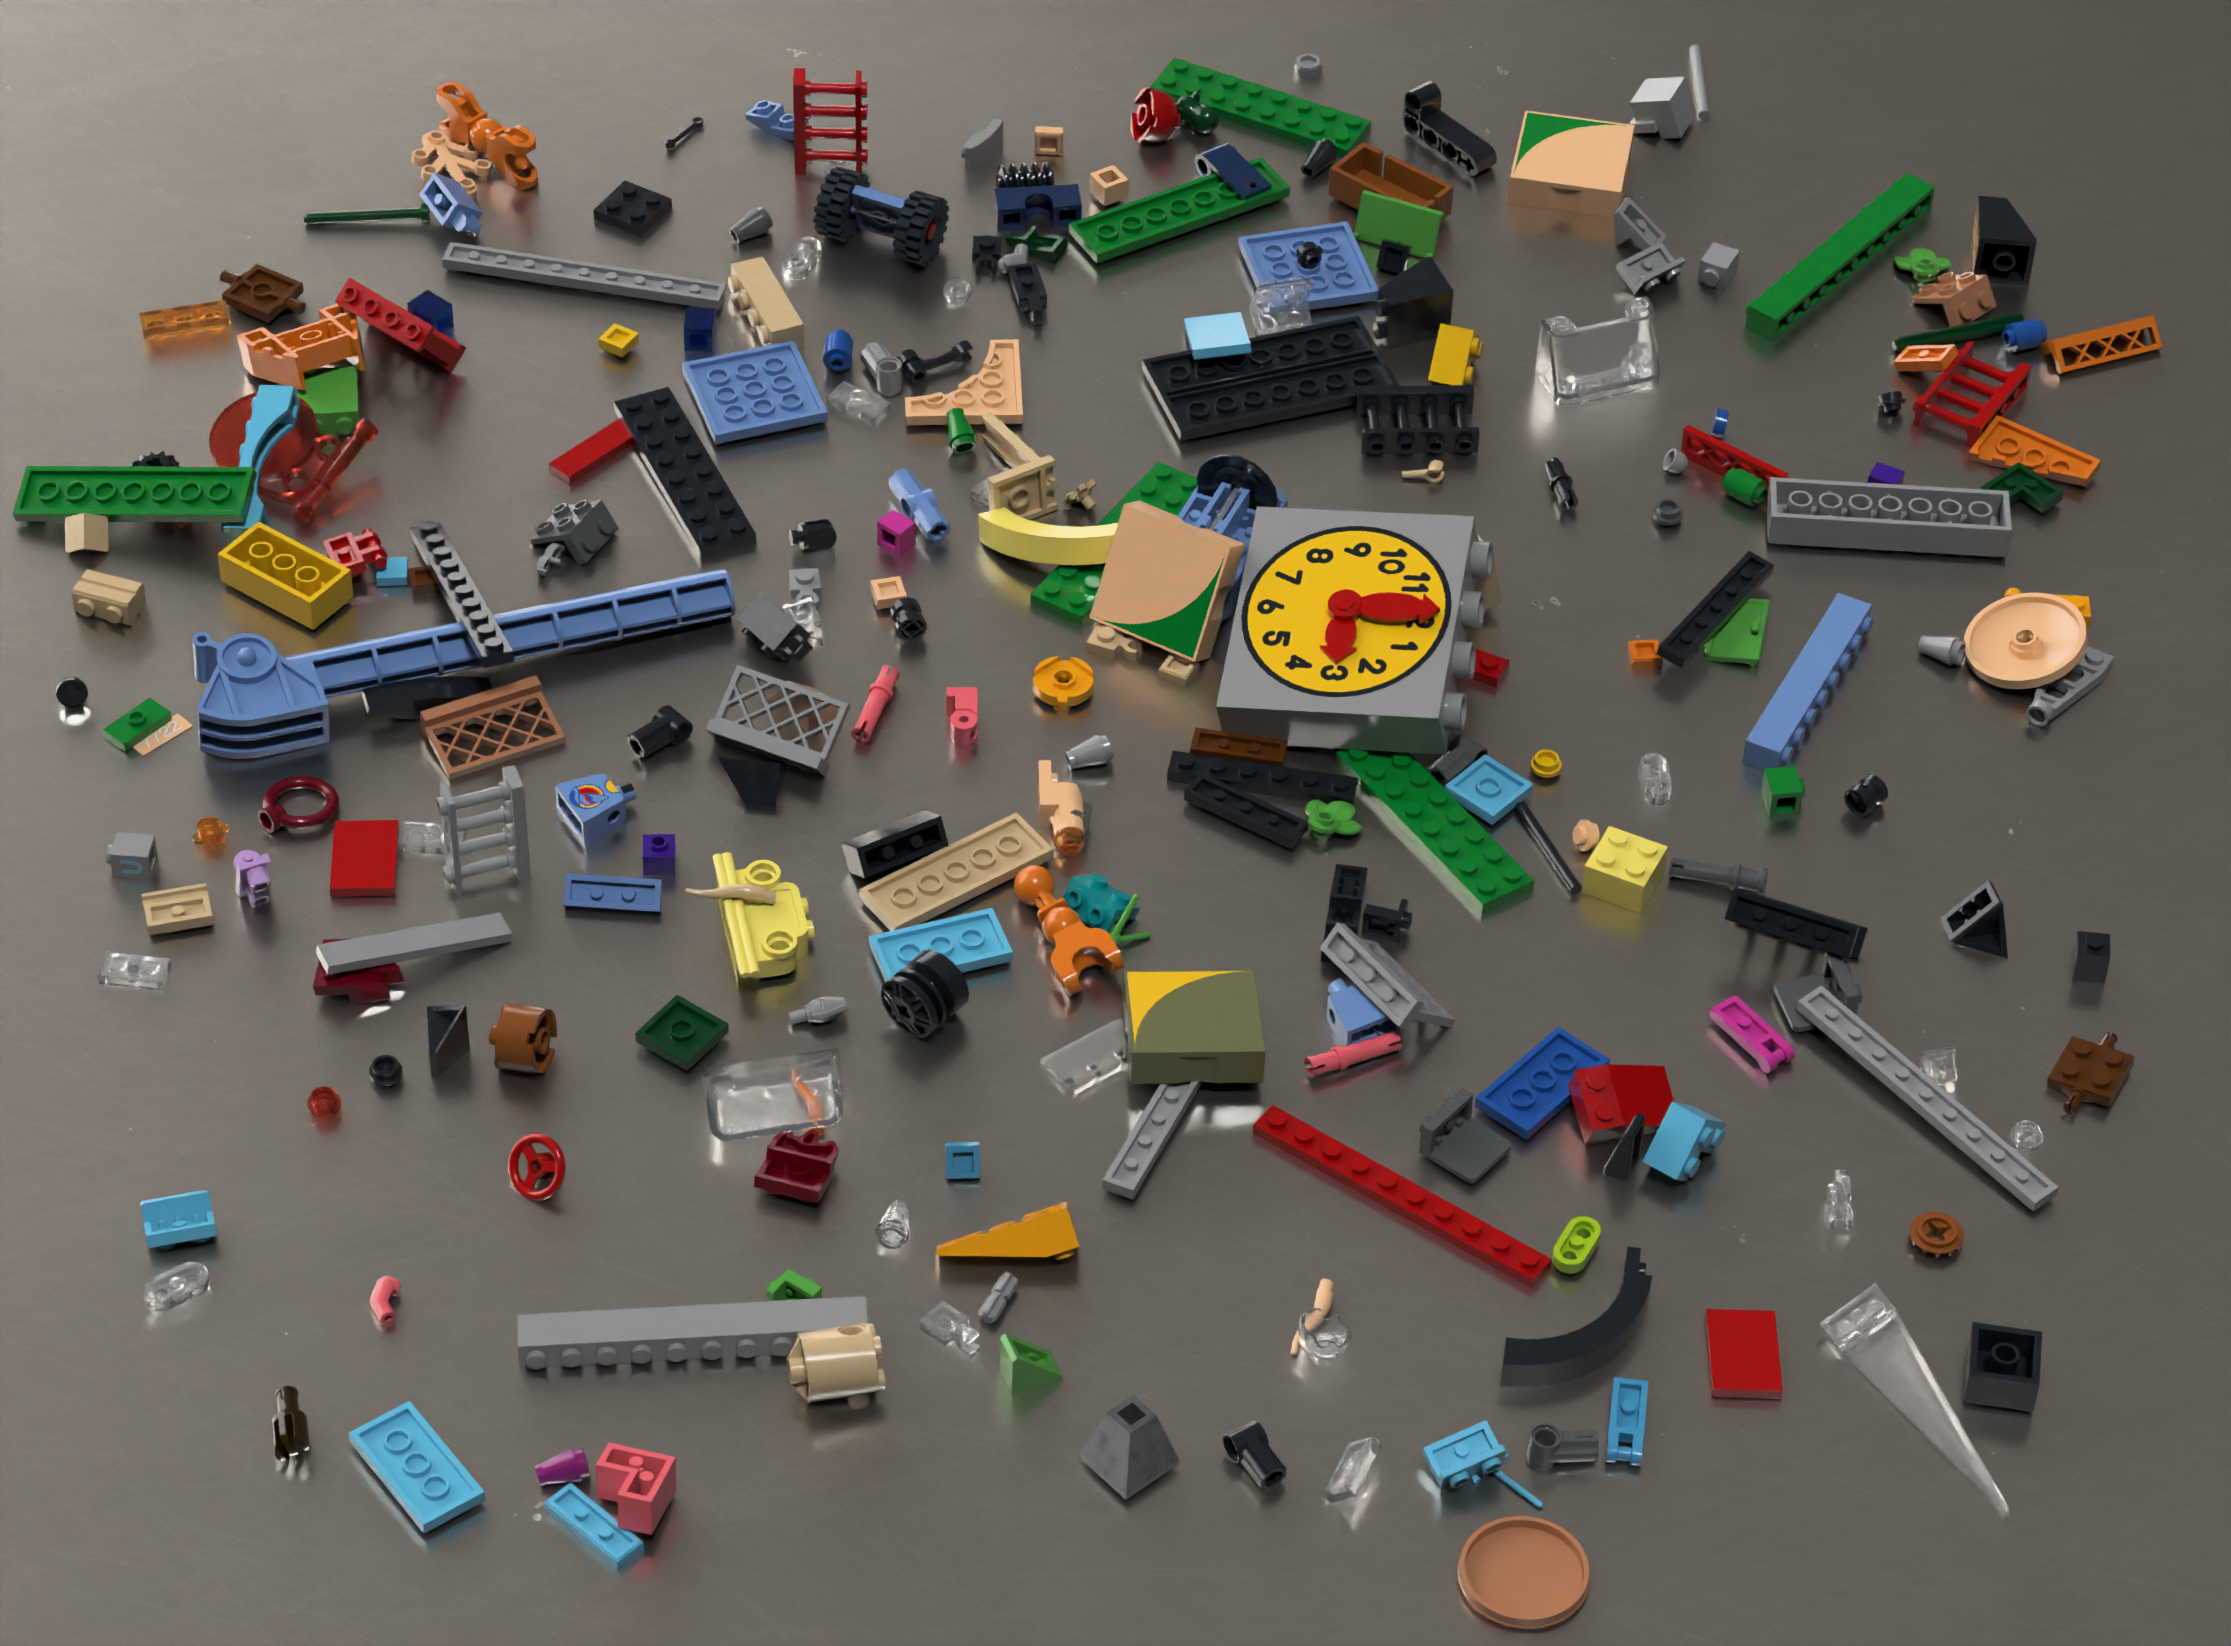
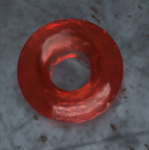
M322 1086L311 1092L307 1100V1107L312 1115L326 1118L335 1115L340 1110L341 1099L334 1089Z

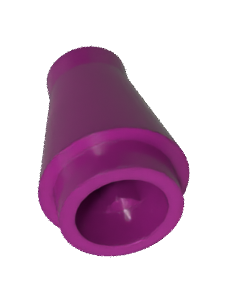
M572 1447L552 1459L535 1466L541 1486L582 1482L583 1477L590 1476L583 1448L574 1450Z

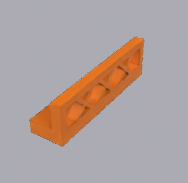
M2154 315L2053 339L2041 344L2043 356L2053 354L2058 374L2163 348ZM2148 329L2152 345L2145 346L2137 341L2136 338L2139 332ZM2121 337L2128 342L2123 352H2119L2111 347L2114 338ZM2095 343L2103 348L2098 358L2095 359L2086 353L2089 344ZM2070 349L2077 354V357L2072 365L2065 366L2061 351Z

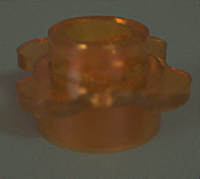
M216 817L202 818L197 823V833L192 837L195 844L203 843L207 846H221L224 843V833H227L229 830L228 825Z

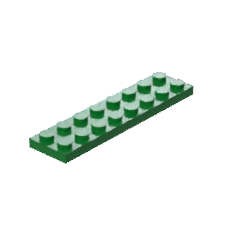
M1177 58L1171 60L1150 86L1151 89L1161 90L1169 94L1175 103L1182 96H1191L1193 92L1197 91L1200 94L1199 103L1213 107L1218 112L1219 118L1312 148L1314 142L1328 139L1336 145L1338 149L1336 156L1341 158L1355 149L1371 130V121L1357 115H1351L1332 107H1326L1307 99L1298 98L1282 91L1270 89L1260 84L1245 81L1235 76L1217 72Z
M1260 157L1248 162L1272 186L1270 190L1247 200H1243L1220 176L1213 173L1069 223V233L1096 263H1100L1289 197L1290 186Z
M1157 462L1096 526L1118 523L1123 505L1139 500L1178 516L1197 487V478ZM1106 563L1058 565L1030 594V603L1082 626L1090 617Z
M26 466L13 510V516L16 521H65V517L88 513L105 516L108 518V522L244 523L257 473L254 467Z
M1343 749L1336 752V762L1349 776L1358 777V785L1481 913L1533 890L1534 880L1444 790L1445 788L1431 774L1427 773L1428 771L1410 753Z

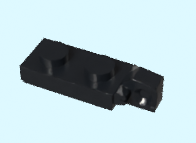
M1036 262L1009 265L1008 276L1019 308H1021L1022 312L1028 311L1031 324L1043 323L1042 312L1043 309H1047V293Z

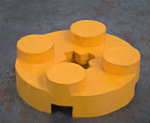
M1059 656L1050 657L1035 667L1032 690L1040 700L1053 705L1056 710L1067 711L1071 706L1086 701L1094 693L1093 670L1086 662L1075 657H1070L1069 661H1059Z

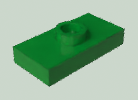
M148 698L104 728V738L126 752L171 721V712L151 698Z

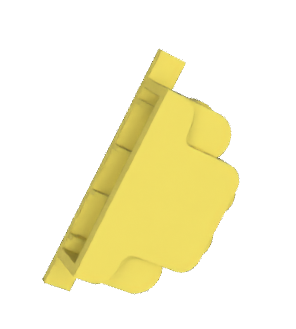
M726 852L713 855L716 871V888L731 884L747 883L763 886L767 890L776 892V899L773 905L742 898L718 899L738 987L756 984L761 978L785 975L792 972L796 967V960L804 958L808 954V940L815 938L812 920H806V917L809 916L807 898H801L799 888L791 882L780 883L781 870L772 861L757 860L749 864L746 869L735 870L732 853Z

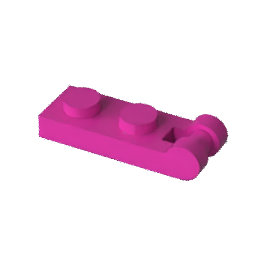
M1736 995L1711 1008L1710 1018L1757 1060L1763 1072L1769 1073L1775 1070L1780 1062L1787 1063L1795 1058L1793 1047ZM1770 1047L1774 1051L1771 1053L1767 1048Z

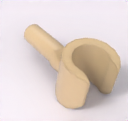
M1433 460L1429 464L1428 469L1402 471V478L1421 477L1426 478L1430 483L1437 484L1442 480L1445 473L1441 471L1444 464L1442 461Z

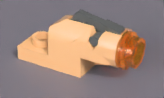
M1038 760L1039 827H1051L1053 843L1060 854L1065 856L1076 855L1082 850L1087 838L1092 805L1083 801L1082 793L1077 784L1058 782V774L1051 773V760Z

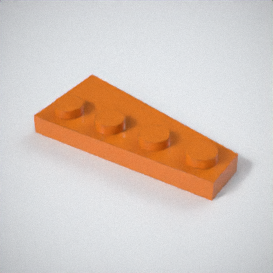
M1996 415L1968 452L1969 461L2009 469L2020 462L2041 477L2084 487L2089 484L2101 465V460L1999 415Z

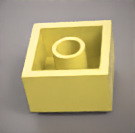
M1609 826L1584 866L1581 893L1641 914L1665 873L1668 846Z

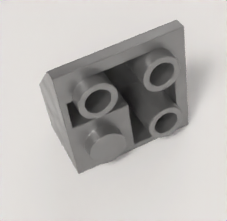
M1134 1395L1105 1414L1079 1452V1458L1125 1500L1179 1464V1458L1158 1417Z

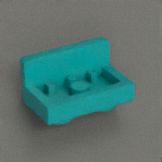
M1098 873L1072 876L1063 896L1068 906L1079 914L1082 921L1091 928L1103 929L1109 934L1115 921L1120 920L1131 900L1128 894L1116 890L1109 884V880L1105 876ZM1137 905L1134 906L1128 920L1136 919L1140 910Z

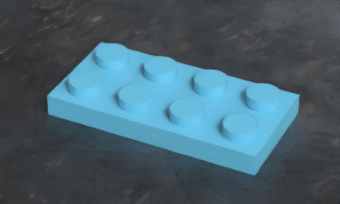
M993 908L869 936V946L885 982L898 971L904 969L910 961L924 950H934L943 954L956 965L961 973L1013 961V951Z
M410 1401L349 1432L350 1443L424 1534L485 1501L484 1490Z

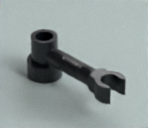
M965 340L952 347L950 351L924 360L919 358L912 349L901 352L897 358L902 363V373L907 374L913 383H920L926 378V371L951 362L970 361L973 357L968 351L972 350L973 347Z

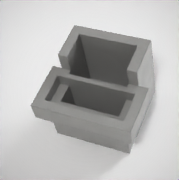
M1686 78L1645 79L1630 102L1634 117L1629 125H1635L1634 134L1656 133L1659 130L1661 139L1681 138L1696 115Z

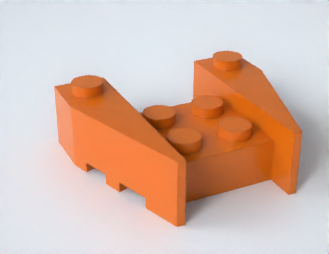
M336 304L318 310L320 321L276 335L262 327L237 335L244 368L253 376L286 386H294V388L299 390L306 389L303 374L313 373L318 367L327 364H341L344 362V359L348 360L361 372L365 371L362 339L357 316Z

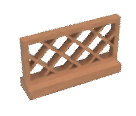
M537 675L420 712V731L424 739L429 740L449 780L565 743V735L541 691V682ZM539 704L541 708L538 716L523 712L524 708ZM505 714L513 717L509 726L494 721L496 717ZM519 719L534 724L530 733L515 728ZM476 723L484 726L480 735L465 730L467 726ZM539 726L551 729L554 735L546 738L535 734ZM490 728L505 733L501 742L486 737ZM445 733L455 735L451 744L439 741L436 736ZM510 735L525 740L524 744L518 747L506 743ZM460 738L476 742L472 751L457 747ZM481 744L497 749L493 755L487 757L477 754ZM452 754L467 758L465 764L453 768L449 759Z

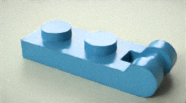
M1614 1377L1605 1462L1616 1463V1460L1630 1461V1465L1641 1466L1649 1381ZM1618 1441L1632 1443V1448L1618 1446Z

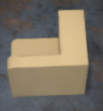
M88 513L65 517L66 553H76L84 550L101 553L107 552L108 518Z

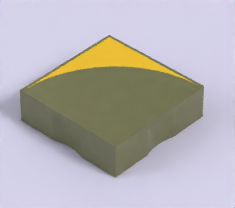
M1254 969L1123 970L1122 1009L1124 1027L1128 1035L1127 1055L1131 1084L1181 1083L1189 1081L1263 1083L1266 1051Z

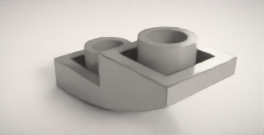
M992 118L988 128L984 127L982 133L973 132L969 142L964 143L962 158H965V170L972 171L984 164L1000 148L1003 143L1002 119Z

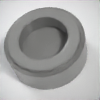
M1305 53L1296 57L1294 70L1299 76L1311 78L1321 73L1322 60L1317 55Z

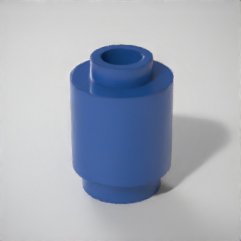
M2035 319L2007 324L2005 331L2002 333L2003 344L2011 352L2036 348L2047 340V329L2044 322Z
M840 329L833 330L824 341L823 363L829 370L836 372L848 369L852 363L853 340L846 331Z

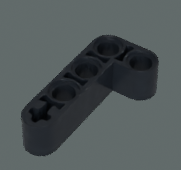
M1427 81L1405 94L1403 124L1411 136L1470 176H1475L1496 164L1497 155L1489 143L1441 111L1442 96L1440 89L1434 82Z

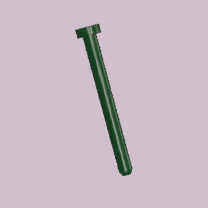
M421 203V208L318 212L304 215V223L306 224L421 219L422 223H430V210L426 203Z

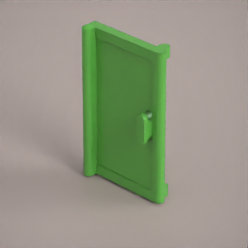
M1364 190L1361 193L1357 222L1353 234L1357 240L1381 246L1383 239L1412 246L1410 255L1420 258L1432 257L1434 260L1441 219L1445 214L1441 211Z
M1748 598L1706 643L1704 660L1749 663L1751 668H1756V664L1760 660L1770 600Z

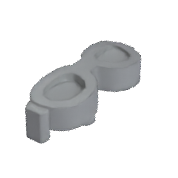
M556 542L548 546L543 556L537 562V574L546 576L550 562L557 565L562 564V560L559 557L562 550L565 551L567 549L566 544Z

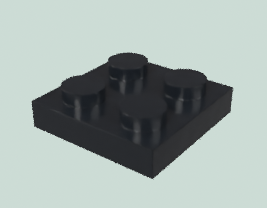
M624 180L593 210L594 219L642 237L672 208V199Z

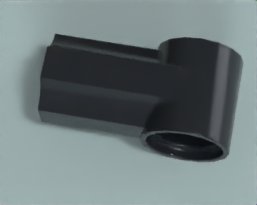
M665 705L657 710L652 718V722L627 736L628 745L636 757L639 759L645 758L670 742L674 745L684 743L690 737L693 725L673 707Z
M1252 1421L1223 1435V1446L1228 1457L1234 1463L1241 1462L1260 1488L1270 1490L1278 1486L1280 1481L1286 1477L1287 1469L1270 1448L1267 1434L1258 1421Z

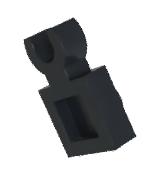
M990 235L973 236L972 262H975L976 275H980L981 269L988 268L991 270V275L995 276L998 260L1001 259V237Z

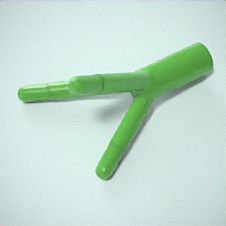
M1138 894L1133 895L1120 920L1115 921L1110 931V936L1116 945L1151 936L1150 932L1120 935L1139 899Z

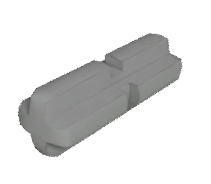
M1006 1272L999 1277L990 1292L991 1296L986 1298L978 1312V1317L984 1320L986 1324H992L997 1321L1007 1304L1006 1300L1009 1301L1019 1285L1018 1278L1014 1277L1010 1272Z

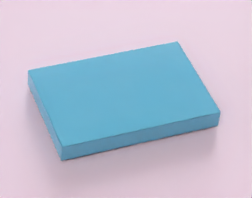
M1241 312L1184 318V328L1193 359L1198 360L1251 353V344Z

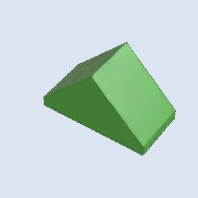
M1006 1333L1000 1337V1371L1012 1395L1057 1382L1063 1377L1050 1351Z

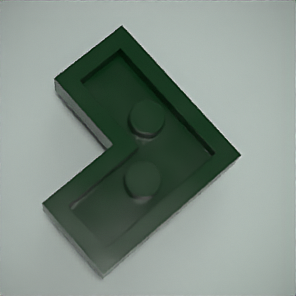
M2020 462L1980 487V489L2009 491L2010 505L2021 498L2042 513L2062 501L2064 493L2063 490Z

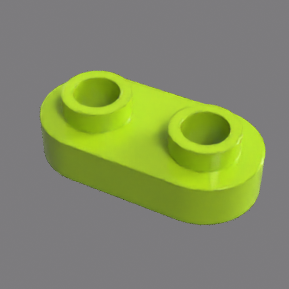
M1579 1216L1573 1218L1568 1223L1553 1248L1552 1263L1556 1269L1568 1274L1578 1273L1584 1269L1600 1242L1601 1227L1596 1220L1587 1216Z

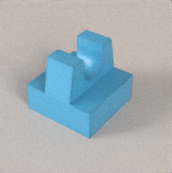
M979 1142L946 1143V1179L980 1178Z

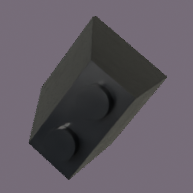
M1432 257L1424 258L1378 289V300L1375 301L1377 316L1376 323L1373 324V332L1376 339H1380L1386 350L1436 339L1440 323L1451 325L1454 291Z

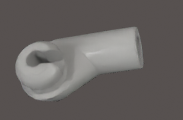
M1017 244L1014 253L1007 254L1004 258L999 259L997 266L1000 272L1008 273L1009 265L1027 264L1028 246L1026 244Z

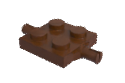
M256 264L248 272L241 275L233 274L227 270H223L220 274V281L231 285L222 294L223 304L270 323L285 309L292 310L298 314L304 313L306 309L304 302L295 300L304 292L302 282L259 264Z
M2106 1032L2100 1044L2072 1036L2048 1076V1088L2063 1092L2069 1096L2063 1105V1109L2067 1113L2071 1109L2070 1114H2075L2081 1102H2094L2110 1107L2134 1065L2133 1055L2112 1049L2118 1040L2114 1033L2110 1037V1032Z

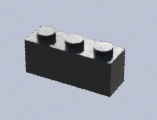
M926 810L841 843L849 872L862 878L870 877L949 846L941 816Z

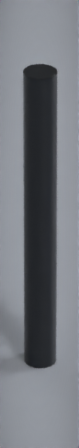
M1523 801L1517 803L1514 808L1562 881L1571 894L1579 893L1582 889L1581 884L1527 804Z

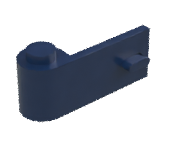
M1224 142L1195 155V167L1201 177L1216 173L1243 200L1271 189L1272 185L1229 143Z

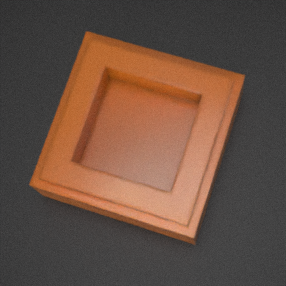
M1658 639L1628 641L1627 651L1632 669L1662 668L1663 658L1656 654L1659 646Z

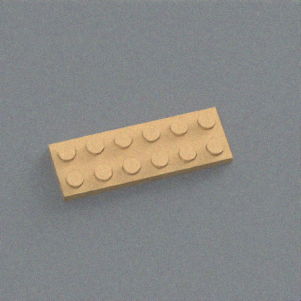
M1016 812L859 889V899L890 931L919 925L1016 877L1027 866L1040 865L1052 859L1054 849Z

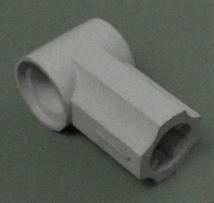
M877 342L867 344L865 349L860 352V358L876 380L877 391L880 394L889 396L900 393L903 388L901 361L898 358L891 357L883 345H879Z

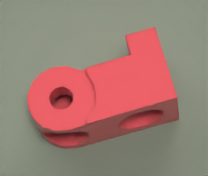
M946 687V715H951L950 738L958 746H969L977 740L978 687Z

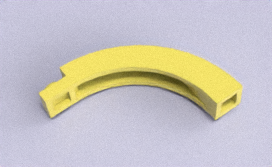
M1005 507L978 514L980 542L987 547L1014 558L1057 565L1106 563L1118 523L1087 527L1049 525L1020 517Z

